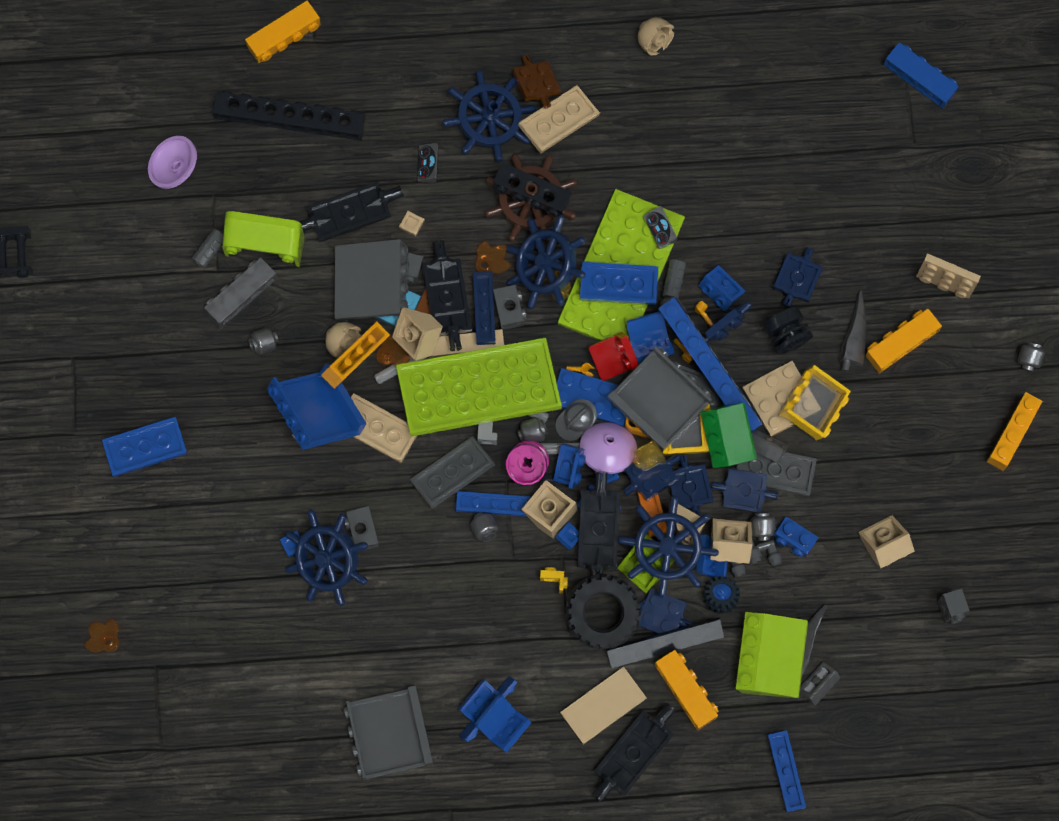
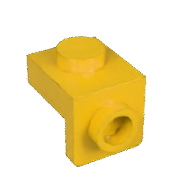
M547 567L545 570H541L540 581L559 582V593L563 594V588L567 589L568 577H564V571H556V568Z

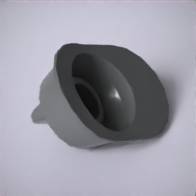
M584 399L572 402L556 420L555 426L559 436L569 441L580 438L596 421L597 411L593 403Z

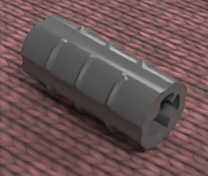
M213 229L199 249L196 250V253L191 258L192 261L205 269L222 247L223 234L217 229Z
M675 259L670 260L667 276L665 277V285L663 286V298L676 297L679 299L685 274V262Z

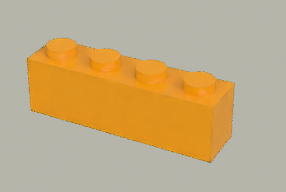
M307 0L246 38V46L258 63L268 61L274 53L285 50L290 43L298 42L306 33L317 30L319 25H321L320 17Z
M926 309L924 312L922 310L918 311L912 316L914 319L909 322L907 320L902 322L898 326L897 331L894 333L892 331L888 332L882 337L883 341L880 343L874 342L867 348L866 358L879 374L940 331L942 325L929 309Z
M376 322L331 364L321 376L335 389L390 334Z
M1025 392L987 460L989 464L1002 471L1006 469L1043 402L1042 400Z
M674 650L656 661L655 667L698 731L717 719V712L719 710L713 702L710 703L706 698L708 693L702 685L699 686L695 681L697 677L693 670H688L684 664L686 663L684 656L681 652L677 653Z

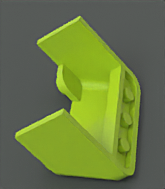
M235 211L226 212L222 246L225 256L229 257V254L235 255L237 252H241L242 249L279 254L282 261L287 263L295 261L296 267H300L305 240L300 222Z

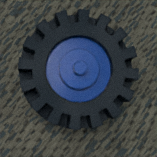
M720 575V579L717 576L713 580L710 579L704 592L706 606H711V611L716 609L718 614H720V611H723V614L727 613V610L729 612L733 611V607L737 606L740 597L738 584L735 585L736 581L734 579L730 581L728 576L727 579H724L722 575Z

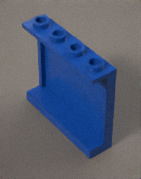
M331 363L324 365L318 373L278 382L277 378L273 377L267 388L269 395L277 405L278 411L283 415L287 426L291 429L302 450L358 436L366 426L365 420L343 383L341 382L334 389L321 376Z

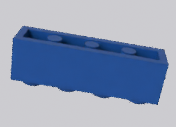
M900 42L884 62L885 67L942 109L958 90L959 86L954 79L947 78L939 68L931 66L924 57L916 55L909 46L903 45Z

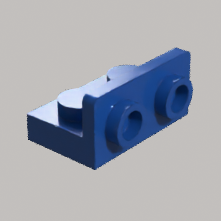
M719 265L705 275L699 284V288L724 312L745 293V290Z
M785 517L773 536L778 544L784 547L787 545L795 555L799 557L804 556L805 558L819 538L788 517Z

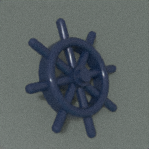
M478 70L476 72L478 86L470 89L465 95L453 87L448 89V93L461 102L458 107L457 117L444 119L442 124L446 127L459 125L463 134L469 139L462 148L463 154H468L474 144L483 147H493L495 158L500 162L503 160L500 146L510 141L513 137L525 144L530 143L528 137L518 131V124L521 122L522 114L535 112L536 107L534 105L520 107L517 99L510 92L516 84L515 78H510L505 87L496 84H486L483 72ZM488 94L495 95L498 97L495 101H490ZM481 95L483 107L472 99ZM503 101L510 107V109L499 110ZM467 106L479 114L466 116ZM513 116L512 125H509L500 118ZM481 121L475 129V131L469 124L471 122ZM495 124L505 130L506 133L498 136ZM487 126L490 137L481 135Z
M563 215L557 217L553 230L543 229L538 231L535 220L529 219L528 226L531 235L525 239L520 248L512 245L507 247L509 253L517 255L516 269L518 274L509 279L507 285L512 286L521 282L527 289L532 291L527 304L530 309L535 307L539 294H554L557 304L563 305L564 298L561 290L569 283L572 276L581 279L586 276L585 272L576 269L575 251L577 247L585 243L586 239L581 236L571 242L566 235L560 233L565 219ZM550 238L547 249L545 250L542 241ZM558 241L562 248L553 253ZM535 246L537 247L538 255L531 253ZM564 256V261L559 260V258ZM529 260L534 261L535 264L528 268ZM539 271L536 281L534 282L531 278V275ZM554 271L560 272V275L557 277V279L555 277ZM547 274L550 284L542 286L545 275Z
M677 496L671 497L669 513H662L650 517L643 506L638 505L636 511L645 523L639 529L636 538L624 536L618 538L620 544L635 546L636 557L640 563L628 572V578L633 579L643 570L659 578L658 594L660 597L666 595L668 580L678 579L685 575L694 587H700L701 582L692 571L697 565L700 556L719 555L718 549L702 547L701 536L697 530L710 519L709 515L703 514L693 523L687 518L678 515ZM668 521L666 536L657 526L658 523ZM675 522L683 525L685 529L674 537ZM650 529L659 541L645 539ZM691 534L694 546L679 544ZM643 547L658 550L646 558ZM678 552L692 553V557L686 563ZM663 556L661 570L651 565ZM671 557L680 567L679 570L669 572Z
M311 509L307 514L312 528L304 532L301 537L291 531L286 532V538L296 543L297 546L295 550L296 564L287 566L285 571L286 573L299 571L302 578L311 586L306 597L308 601L314 600L317 590L333 591L337 604L343 606L345 600L341 587L347 585L352 579L362 585L367 583V578L357 573L356 570L358 566L357 552L367 549L368 544L366 542L354 544L350 536L342 530L346 520L345 514L338 516L335 525H319L315 511ZM322 534L331 536L327 547ZM314 537L316 538L319 548L315 547L310 543ZM338 541L341 546L335 548V545ZM308 551L315 555V557L308 559ZM346 558V565L341 563L339 559ZM318 565L319 567L315 574L311 567ZM334 568L343 573L339 579H337ZM325 570L327 571L330 581L322 579Z

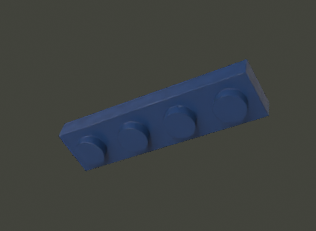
M473 272L477 345L496 344L492 272Z

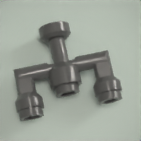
M752 539L750 564L761 562V551L766 549L769 553L768 560L771 566L783 563L782 556L777 552L773 539L759 543L757 546L754 545ZM731 562V570L735 577L746 574L745 566L742 563Z

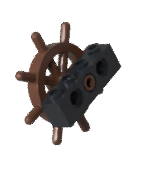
M514 154L511 157L514 167L502 162L496 177H488L486 179V182L492 185L495 191L499 193L500 206L487 210L485 215L491 217L503 213L505 218L514 225L509 235L510 241L516 240L521 229L530 230L528 220L526 219L530 209H532L537 228L540 230L547 229V226L559 215H563L571 220L576 218L574 212L566 209L572 192L566 189L575 187L577 181L572 179L560 184L555 175L548 171L553 162L551 155L546 157L542 167H523L519 156ZM514 182L519 183L517 187L512 186ZM507 194L512 196L514 201L507 202ZM551 196L554 200L549 202L544 200V198ZM524 205L519 216L511 210ZM540 208L547 211L548 214L543 217Z

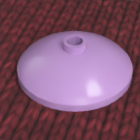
M173 136L164 140L156 147L148 164L149 178L156 186L170 189L187 180L193 172L197 160V151L193 142L184 136Z
M606 422L595 424L584 432L580 440L579 447L585 449V463L593 470L601 471V473L603 471L608 472V474L622 472L636 458L637 444L633 435L626 428L618 424Z

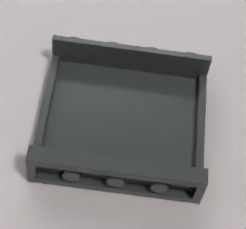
M399 239L335 246V319L338 322H348L350 319L400 315L402 308H408L406 293H408V284L406 282V275H408V265L406 264L408 247Z
M655 346L644 361L615 391H612L607 396V399L664 452L700 412L711 403L712 399L710 398L711 394L704 387L700 389L696 385L697 381L690 374L687 376L682 372L683 368L676 361L672 362L668 358L669 355L664 349H658Z
M416 685L408 687L406 690L353 702L346 701L347 707H344L346 719L350 718L351 721L348 731L350 738L354 737L356 744L352 746L354 757H358L360 763L356 765L358 776H363L364 781L433 765Z

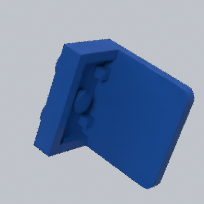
M660 311L627 321L626 325L630 343L639 364L653 351L655 346L658 349H664L668 355L674 354V348L668 338L665 319Z
M498 695L478 718L475 725L493 744L507 753L532 722L516 711L502 695Z

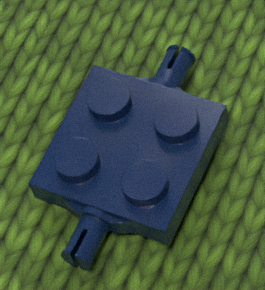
M806 247L803 257L788 253L773 288L786 295L782 305L786 306L787 304V308H790L793 298L809 302L823 267L814 264L810 260L814 252L812 248L808 254L810 248Z
M748 301L739 308H734L708 329L704 336L707 343L712 340L722 341L729 335L727 333L732 328L736 329L742 325V320L745 318L744 313L752 305Z
M654 448L624 469V472L630 478L631 484L622 489L623 493L628 496L636 490L642 494L646 501L650 500L678 480V476L672 470V465L680 461L679 456L675 453L666 459Z
M687 455L679 456L681 468L674 471L678 476V480L670 485L671 494L678 497L679 505L686 509H692L693 513H697L701 517L699 507L713 503L705 464L689 466Z
M729 468L725 483L713 481L712 489L723 491V507L761 513L765 498L777 500L778 492L767 490V474Z
M650 589L647 598L643 602L639 601L641 616L638 626L660 634L678 629L679 626L693 625L692 622L683 619V612L687 603L668 595L660 597L659 591Z

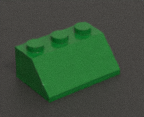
M745 402L715 406L700 412L713 468L732 466L757 459Z

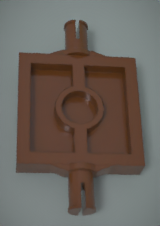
M524 55L522 57L524 66L513 68V76L525 101L541 100L544 109H548L551 107L548 98L560 94L559 84L548 61L532 63L529 55Z

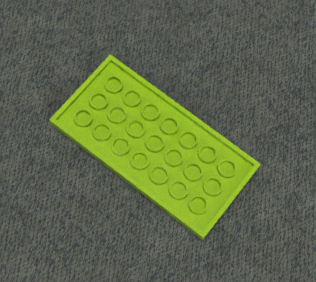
M615 189L584 262L658 266L659 281L674 243L659 250L643 217L659 206ZM663 208L676 236H678L685 216ZM577 277L558 320V325L598 341H602L620 332H624L629 338L627 321L644 316L648 304L580 300L581 278Z
M546 338L396 365L410 437L562 409Z

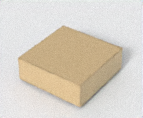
M407 211L399 229L416 237L425 219Z

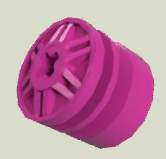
M524 440L518 443L511 450L506 460V470L510 478L522 485H532L538 482L544 476L549 465V455L546 448L533 440ZM526 457H527V459H530V458L533 459V461L531 462V464H530V463H527V464L525 463Z

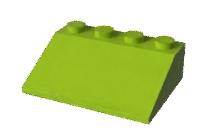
M746 612L736 690L742 694L799 698L808 621L765 613Z

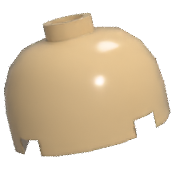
M658 17L644 21L640 25L638 32L640 46L651 56L659 54L657 51L661 47L665 50L674 37V32L672 31L674 26Z
M339 322L332 326L326 333V348L328 352L338 359L362 336L359 334L361 329L349 322Z

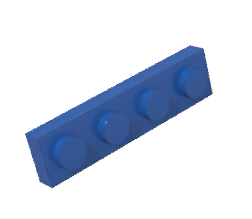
M457 491L456 512H483L484 514L528 517L522 511V508L531 497Z
M782 731L769 734L767 736L786 813L805 809L806 804L788 732Z

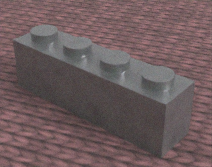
M262 258L252 261L244 273L240 272L237 274L234 281L230 285H225L217 297H212L206 302L205 312L222 329L277 280L276 273Z

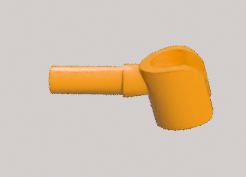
M700 301L695 306V312L701 315L711 327L714 324L705 312L708 306L703 301Z
M676 338L674 343L684 352L681 356L682 359L690 363L693 359L692 356Z
M584 363L579 367H566L567 370L582 372L590 377L593 374L588 372V370L595 369L589 363Z

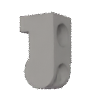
M495 421L479 424V444L497 445V433H492Z

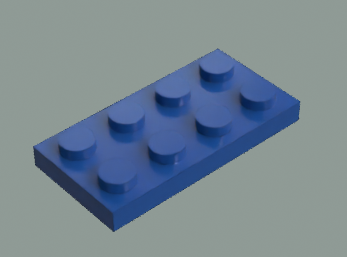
M582 262V271L585 272L586 276L581 279L580 300L656 305L658 266Z
M561 368L557 387L562 409L565 410L575 400H588L596 408V419L624 427L626 416L607 399V396L612 391H615L619 385Z
M176 417L102 440L113 477L187 454Z

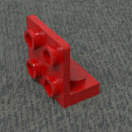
M620 332L588 347L600 379L603 381L628 370L633 372L639 366L629 338L624 332Z

